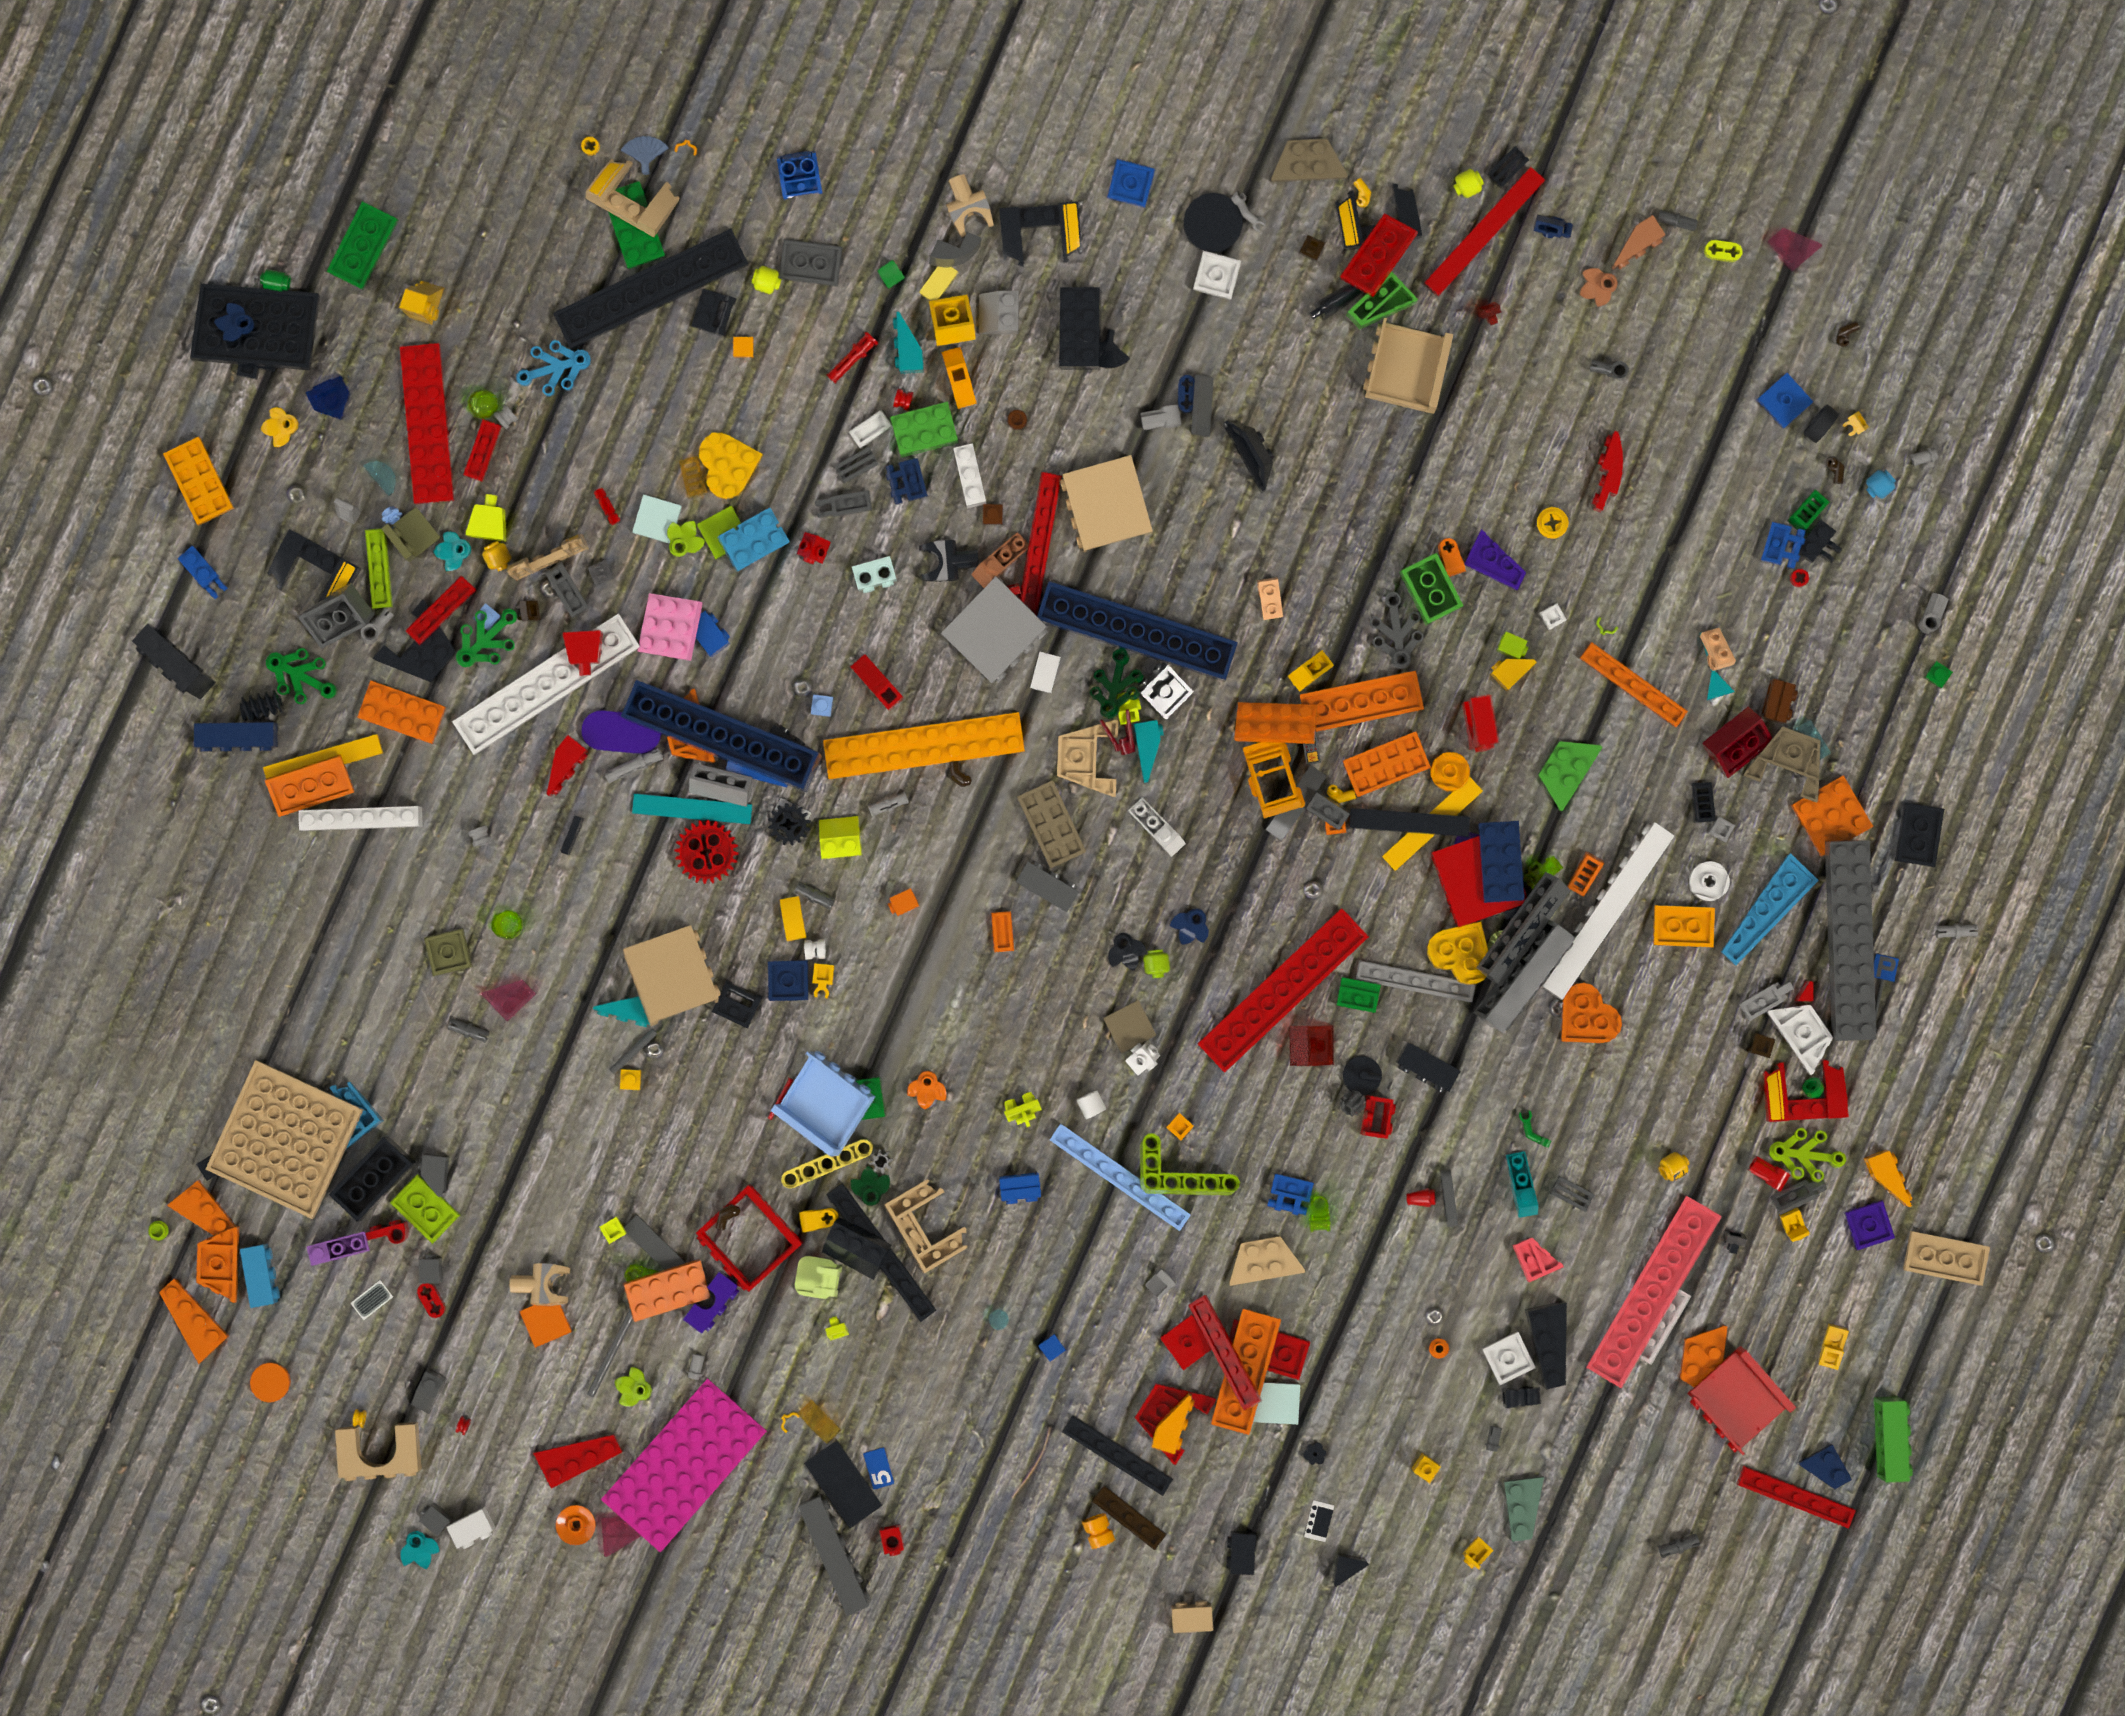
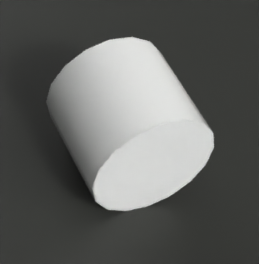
M1092 1091L1077 1099L1085 1119H1089L1106 1110L1098 1091Z

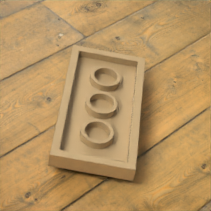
M1910 1231L1903 1270L1983 1286L1990 1247Z

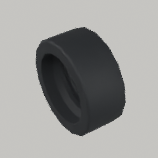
M1826 404L1809 423L1804 431V435L1814 443H1817L1834 424L1839 413Z

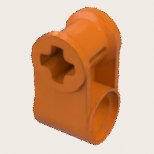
M1451 538L1442 540L1438 544V552L1448 576L1451 577L1466 572L1456 541ZM1445 542L1448 545H1452L1450 553L1447 550H1443V547L1446 545Z

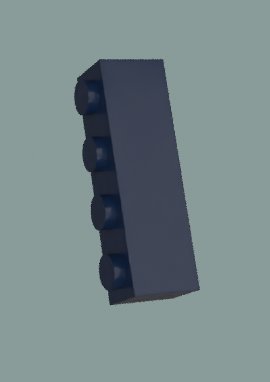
M194 723V747L200 748V752H212V748H220V752H232V748H240V751H252V748H260V751H272V747H278L277 723Z

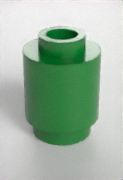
M266 269L265 273L262 272L260 284H263L264 289L288 291L291 284V276L287 275L286 272Z

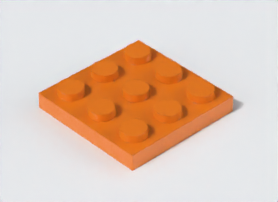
M1844 775L1819 788L1817 803L1802 798L1791 805L1820 856L1825 855V841L1851 840L1873 827Z

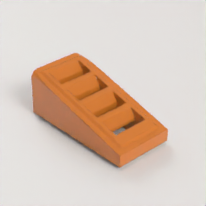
M1586 851L1567 887L1584 897L1603 867L1604 861ZM1590 860L1591 862L1597 865L1593 867L1592 865L1588 864L1587 861ZM1585 867L1591 870L1592 874H1589L1582 869ZM1579 874L1588 878V881H1585L1578 877ZM1577 881L1583 884L1584 888L1582 889L1575 885L1574 882Z

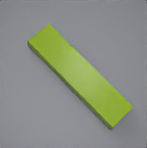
M382 529L365 530L372 609L392 608L387 535Z

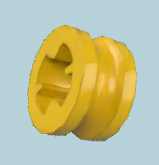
M586 137L581 143V148L585 154L592 156L598 153L600 145L595 138ZM587 142H595L596 146H593L595 148L593 151L585 149Z
M355 1409L353 1427L359 1425L360 1428H364L366 1410L360 1412L359 1409Z

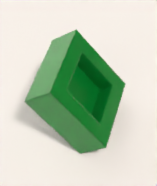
M1935 661L1924 678L1941 689L1953 672L1938 661Z

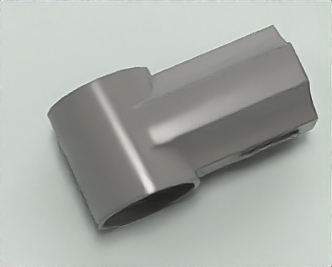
M1169 405L1162 407L1160 410L1140 413L1143 431L1182 425L1178 405Z
M1931 594L1923 617L1918 624L1921 632L1930 634L1939 628L1940 620L1949 600L1941 594ZM1926 619H1930L1933 622V628L1927 627Z

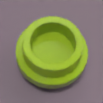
M155 1221L150 1224L148 1233L153 1240L160 1241L167 1237L169 1228L165 1222Z

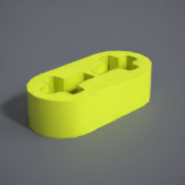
M1712 240L1704 247L1705 256L1712 260L1735 262L1743 253L1742 247L1733 242ZM1713 245H1715V249L1722 250V251H1721V252L1717 251V252L1713 255V254H1712V251L1709 250V248H1711ZM1735 248V252H1738V254L1731 257V253H1726L1725 251Z

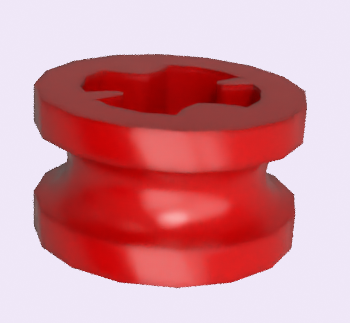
M1797 569L1790 575V582L1795 587H1802L1809 581V574L1804 569ZM1796 573L1804 575L1802 578L1803 583L1795 581L1797 578Z
M461 1416L455 1433L461 1432L465 1436L471 1419H465L464 1416Z

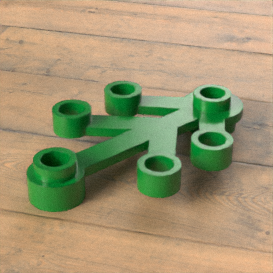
M512 608L504 609L501 613V619L486 633L485 621L487 614L483 610H478L475 613L477 621L476 643L471 647L470 635L473 632L472 626L470 624H463L461 626L462 648L456 654V660L460 666L470 667L475 662H490L496 665L500 662L499 653L478 654L477 652L481 648H504L506 651L514 649L515 643L511 638L491 640L507 624L511 625L516 622L517 613ZM483 613L485 617L480 620L477 618V615ZM512 614V620H507L505 618L506 615ZM469 627L470 632L464 633L463 628ZM508 641L513 643L510 648L505 646V643ZM463 655H469L470 659L468 661H464L462 659ZM497 655L498 660L492 661L491 656Z
M300 648L295 653L285 656L280 653L270 654L266 659V666L270 671L275 672L278 682L277 692L279 694L287 695L290 692V687L285 682L284 671L290 674L296 694L294 700L297 704L303 705L308 700L307 695L304 694L301 681L320 690L324 698L332 699L337 695V687L334 684L322 683L305 674L312 670L324 669L326 661L323 658L318 657L313 662L292 667L287 663L298 659L302 661L308 659L309 652L306 649ZM301 651H305L306 653L304 658H300L299 653ZM274 659H278L279 664L277 666H273L272 664ZM317 661H323L322 667H317ZM282 686L287 688L285 693L280 691ZM326 687L331 688V692L329 694L325 693ZM299 695L304 696L303 702L298 701Z

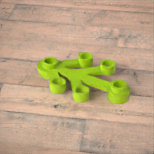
M1804 1128L1797 1129L1794 1135L1784 1143L1775 1142L1769 1148L1770 1157L1774 1161H1782L1795 1180H1799L1804 1176V1170L1801 1167H1796L1789 1157L1797 1158L1811 1175V1179L1814 1182L1823 1180L1824 1173L1816 1169L1809 1160L1829 1162L1834 1168H1840L1846 1163V1156L1843 1152L1836 1151L1832 1154L1810 1151L1817 1144L1826 1141L1827 1134L1822 1130L1817 1131L1814 1137L1798 1150L1789 1148L1797 1141H1802L1807 1137V1131ZM1798 1131L1803 1132V1138H1800L1798 1136ZM1822 1134L1823 1140H1819L1817 1135ZM1777 1148L1782 1149L1783 1153L1781 1155L1776 1152ZM1836 1156H1840L1842 1161L1837 1162ZM1795 1170H1799L1801 1172L1800 1177L1795 1175ZM1819 1173L1820 1179H1816L1814 1174Z

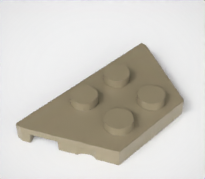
M1328 139L1289 140L1272 175L1271 182L1347 179V173Z

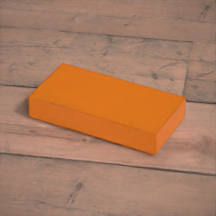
M1011 911L991 913L994 952L1014 951Z

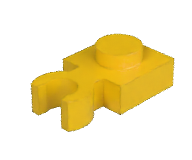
M814 963L812 983L818 984L814 991V997H818L820 990L825 992V998L829 997L827 985H833L835 965Z

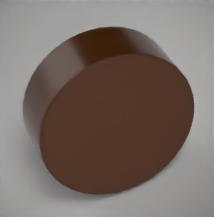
M1013 410L1008 415V425L1013 430L1023 429L1027 424L1026 414L1021 410Z

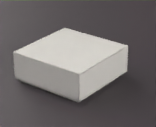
M1557 603L1539 613L1548 630L1566 621Z

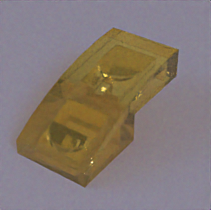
M810 1400L797 1413L826 1444L841 1431L840 1427L830 1416L825 1414L814 1400Z

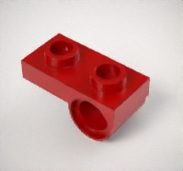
M399 1219L389 1222V1226L382 1228L381 1224L369 1227L370 1231L366 1232L367 1241L387 1236L391 1243L399 1244L408 1238L409 1227L407 1221L401 1223ZM395 1229L402 1231L403 1236L400 1240L394 1237Z

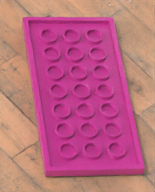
M707 1378L601 1500L661 1552L767 1430Z

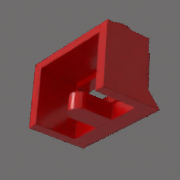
M1366 1095V1107L1364 1108L1360 1134L1388 1139V1135H1391L1393 1124L1390 1122L1391 1116L1395 1114L1396 1104H1394L1393 1099ZM1376 1102L1384 1103L1380 1132L1371 1131Z

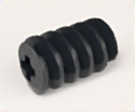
M275 690L272 691V696H269L266 691L264 698L257 693L256 700H254L252 695H249V701H246L244 696L241 697L240 712L244 722L247 717L249 720H254L255 716L260 719L262 718V713L265 717H269L270 711L273 715H277L278 710L281 714L284 713L282 698Z

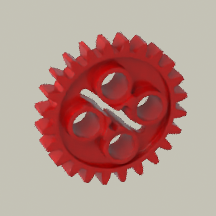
M700 820L698 827L691 823L692 830L685 827L684 829L687 834H679L683 840L676 841L680 848L674 849V851L680 853V855L675 857V859L681 860V863L677 866H684L685 869L682 871V874L690 873L688 879L696 876V883L701 878H703L704 884H707L708 879L714 884L716 877L722 881V874L729 876L727 870H734L731 863H738L733 858L739 855L738 852L734 851L739 845L732 843L736 837H729L732 832L731 830L724 832L725 825L718 828L717 821L714 822L713 826H711L710 820H707L706 825H703V822ZM702 835L706 837L707 848L712 850V853H709L712 869H708L707 856L702 855V851H705ZM712 835H717L720 839L719 844L716 846H712L709 842ZM693 839H698L700 842V847L697 850H692L690 847V842ZM717 854H721L724 858L721 865H716L713 861L714 856ZM698 858L704 861L702 869H696L694 866V862Z

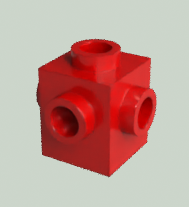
M805 532L799 544L797 554L804 557L802 561L814 565V562L823 564L831 542L818 535Z

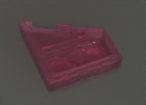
M1782 228L1767 241L1792 272L1822 247L1821 243L1785 228Z
M520 980L482 992L481 995L508 1022L536 995V992L524 980Z
M620 1516L603 1517L601 1519L604 1557H608L641 1537Z

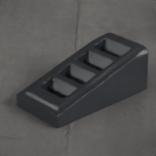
M1712 782L1691 783L1694 823L1715 822ZM1707 788V792L1697 793V789ZM1708 796V800L1698 801V797ZM1699 804H1708V808H1699ZM1699 812H1709V816H1700Z

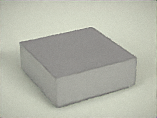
M1717 816L1708 834L1726 843L1735 825Z

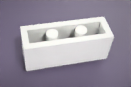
M973 443L953 448L967 508L986 504Z

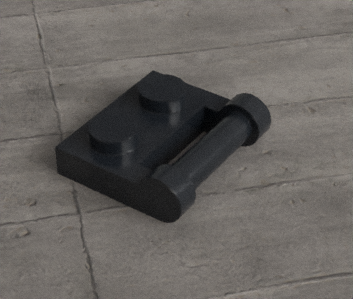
M702 289L691 327L725 337L730 313L737 299ZM722 301L725 302L719 326L718 328L713 327L720 302Z
M726 980L712 1012L748 1029L763 996L748 992L733 985L732 981ZM728 991L753 1002L751 1008L726 997Z

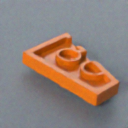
M200 1180L196 1181L167 1205L213 1236L236 1226Z

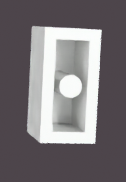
M483 1507L449 1524L446 1528L456 1548L462 1546L465 1549L475 1544L473 1540L479 1537L483 1540L491 1536V1531L496 1527L486 1507Z

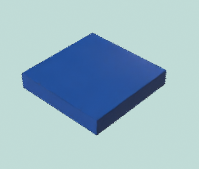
M1117 159L1107 198L1145 208L1155 169Z

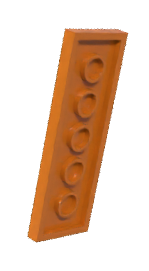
M1416 671L1299 695L1301 704L1317 705L1316 732L1424 710Z
M1242 1308L1233 1346L1260 1396L1281 1319ZM1225 1374L1211 1425L1250 1435L1258 1404L1243 1411Z

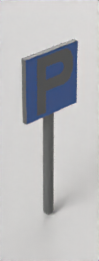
M1875 954L1874 978L1880 979L1875 1003L1876 1018L1884 980L1895 981L1899 962L1897 958Z

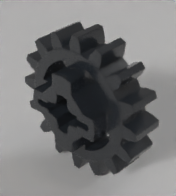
M785 803V808L779 805L777 806L778 812H771L774 818H768L772 822V825H769L768 828L773 829L770 835L777 836L776 842L782 839L783 845L790 841L791 846H793L794 840L801 843V836L804 838L808 837L805 831L811 830V828L807 827L811 820H806L805 817L808 816V812L802 813V806L796 809L795 803L792 804V807ZM792 811L796 812L801 819L793 817ZM784 812V818L781 822H777L778 817ZM788 819L791 822H798V824L791 826V830H789V827L781 826L787 823ZM802 826L800 833L795 836L796 829ZM778 829L785 831L787 837L781 835Z

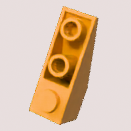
M1885 1149L1865 1157L1864 1161L1870 1176L1904 1206L1911 1207L1910 1201H1912V1196L1908 1189L1905 1190L1903 1185L1905 1179L1902 1172L1897 1170L1896 1164L1898 1161L1895 1154Z
M1188 1393L1156 1426L1151 1447L1175 1454L1176 1449L1180 1450L1183 1440L1180 1438L1181 1431H1185L1188 1424V1419H1185L1187 1411L1191 1412L1194 1404L1191 1394Z

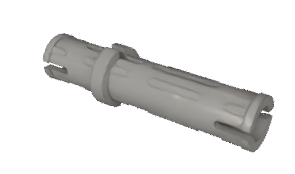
M656 748L643 755L639 754L637 758L605 771L604 774L610 784L637 770L646 769L649 765L664 758L660 749Z

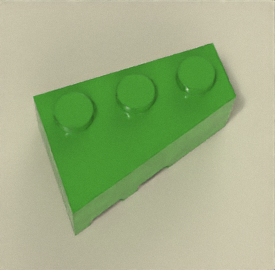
M1391 271L1374 297L1366 294L1347 312L1346 316L1360 330L1415 305L1418 299Z

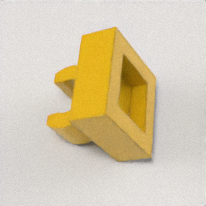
M1859 411L1848 417V421L1843 424V427L1853 426V431L1848 434L1849 436L1856 433L1859 435L1870 428Z

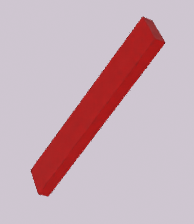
M1207 1295L1188 1304L1243 1411L1261 1402V1397Z
M1743 1466L1736 1483L1741 1487L1848 1529L1856 1511L1853 1508L1746 1466Z

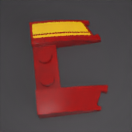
M1822 1060L1824 1098L1788 1100L1784 1062H1779L1777 1064L1779 1069L1770 1074L1764 1071L1766 1121L1849 1118L1843 1067L1840 1066L1838 1070L1828 1066L1829 1061Z

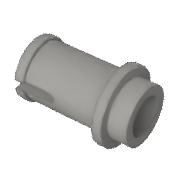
M1930 447L1926 451L1911 454V461L1914 467L1930 461L1934 463L1938 459L1935 448L1931 449Z
M692 1354L690 1369L687 1371L688 1378L700 1379L705 1356Z

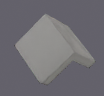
M1160 1268L1145 1286L1160 1300L1176 1282Z

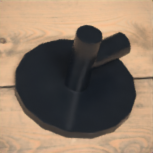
M1357 1056L1345 1065L1343 1082L1348 1090L1359 1091L1361 1095H1368L1380 1086L1382 1071L1379 1064L1372 1058Z

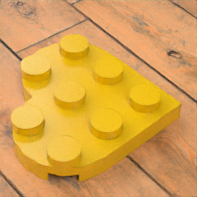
M711 433L701 442L699 448V458L703 465L709 469L707 486L716 497L724 500L732 499L743 492L763 457L762 453L724 433Z
M1481 922L1442 930L1428 941L1427 955L1435 968L1452 970L1457 981L1467 985L1478 984L1486 978L1476 968L1488 952Z

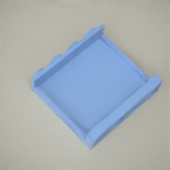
M817 1050L806 1052V1055L809 1056L808 1060L782 1102L775 1104L771 1112L829 1156H839L875 1096L870 1093L871 1090L867 1086L858 1084L854 1076L842 1072L838 1064L826 1060V1056L822 1052Z

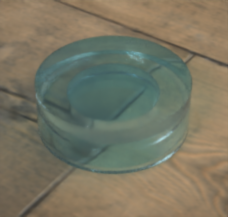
M997 1309L990 1314L989 1323L994 1329L1001 1330L1008 1325L1009 1316L1004 1310Z

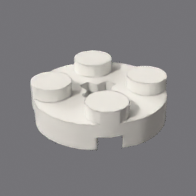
M1712 861L1698 864L1689 876L1690 891L1697 898L1704 901L1719 899L1726 894L1730 884V878L1725 868L1721 864ZM1712 876L1714 884H1710L1707 887L1704 879Z

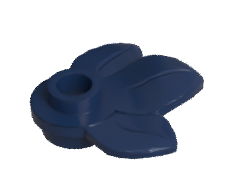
M233 303L227 304L228 315L214 321L216 326L224 332L223 340L235 341L242 334L250 333L254 328L253 319L245 314L243 307ZM243 323H248L246 327H241Z
M1192 909L1188 913H1179L1170 923V927L1179 929V940L1182 945L1192 942L1195 938L1204 943L1209 935V929L1205 924L1206 915L1201 909ZM1196 914L1199 915V922H1194L1192 917Z

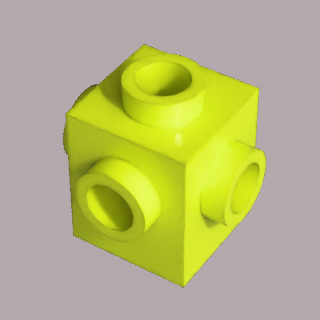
M1126 692L1121 693V694H1118L1117 699H1118L1119 697H1121L1123 694H1125ZM1139 698L1128 700L1120 706V711L1117 714L1120 725L1127 724L1126 709H1129L1131 723L1140 721L1138 710L1141 709Z

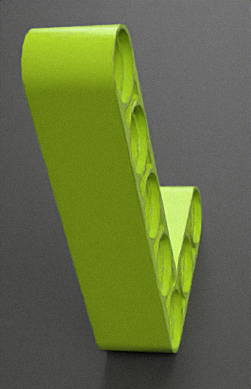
M1150 1133L1140 1143V1186L1145 1193L1228 1196L1232 1195L1239 1188V1179L1232 1174L1161 1173L1160 1138L1156 1134ZM1146 1140H1152L1155 1143V1147L1149 1148L1146 1145ZM1147 1159H1151L1154 1161V1168H1150L1147 1166ZM1167 1179L1174 1181V1188H1169L1166 1185ZM1146 1180H1154L1155 1187H1149L1146 1184ZM1186 1180H1192L1195 1185L1194 1188H1188L1185 1183ZM1206 1180L1214 1183L1213 1189H1209L1205 1185ZM1225 1181H1231L1234 1188L1228 1189L1225 1186Z

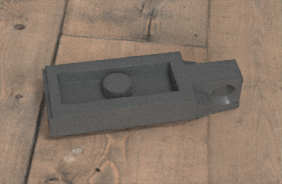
M1804 1180L1772 1195L1770 1198L1778 1213L1782 1215L1820 1196V1193L1827 1190V1186L1824 1180L1820 1182Z

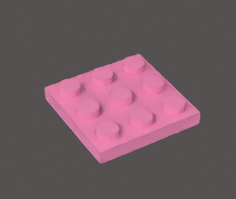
M649 593L639 641L640 647L637 651L691 661L703 602Z

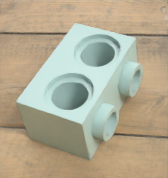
M890 556L852 567L857 588L859 591H863V593L872 592L875 590L874 587L882 585V588L893 586V582L897 581ZM882 568L890 570V575L887 578L879 576V571ZM862 574H870L871 580L868 583H862L860 581Z

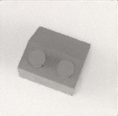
M995 291L979 294V334H1018V291Z

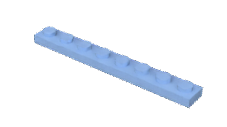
M1060 1124L1049 1139L1180 1231L1191 1216L1190 1213L1164 1195L1145 1193L1141 1189L1140 1178L1064 1125Z

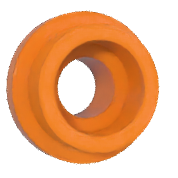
M1441 1338L1434 1339L1429 1345L1430 1354L1438 1359L1444 1358L1449 1352L1448 1343ZM1441 1345L1443 1350L1436 1352V1346Z

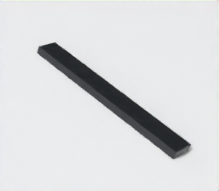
M843 1182L826 1194L846 1221L886 1242ZM890 1248L881 1269L919 1321L922 1322L937 1311V1309L892 1248Z

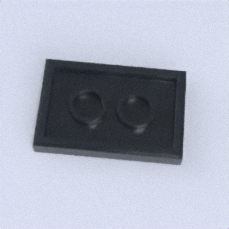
M1904 803L1895 861L1936 867L1945 809Z

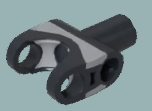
M956 540L935 541L919 546V552L933 553L939 559V565L934 571L921 575L922 581L959 580L958 569L975 568L979 565L978 550L957 551Z

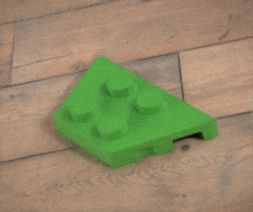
M1559 741L1539 772L1540 780L1544 783L1548 793L1561 812L1603 748L1601 745Z

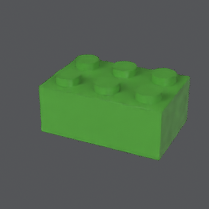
M948 402L890 417L901 458L958 443Z
M1437 553L1399 572L1425 625L1463 607Z

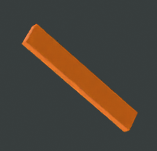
M1593 642L1588 645L1579 658L1675 728L1688 711Z

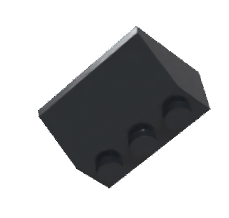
M839 1217L833 1223L826 1237L822 1253L875 1280L892 1245Z

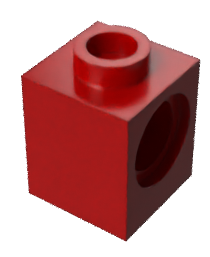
M900 1524L880 1528L884 1554H889V1556L900 1555L901 1551L905 1548ZM894 1536L898 1539V1544L891 1546L888 1544L887 1539Z

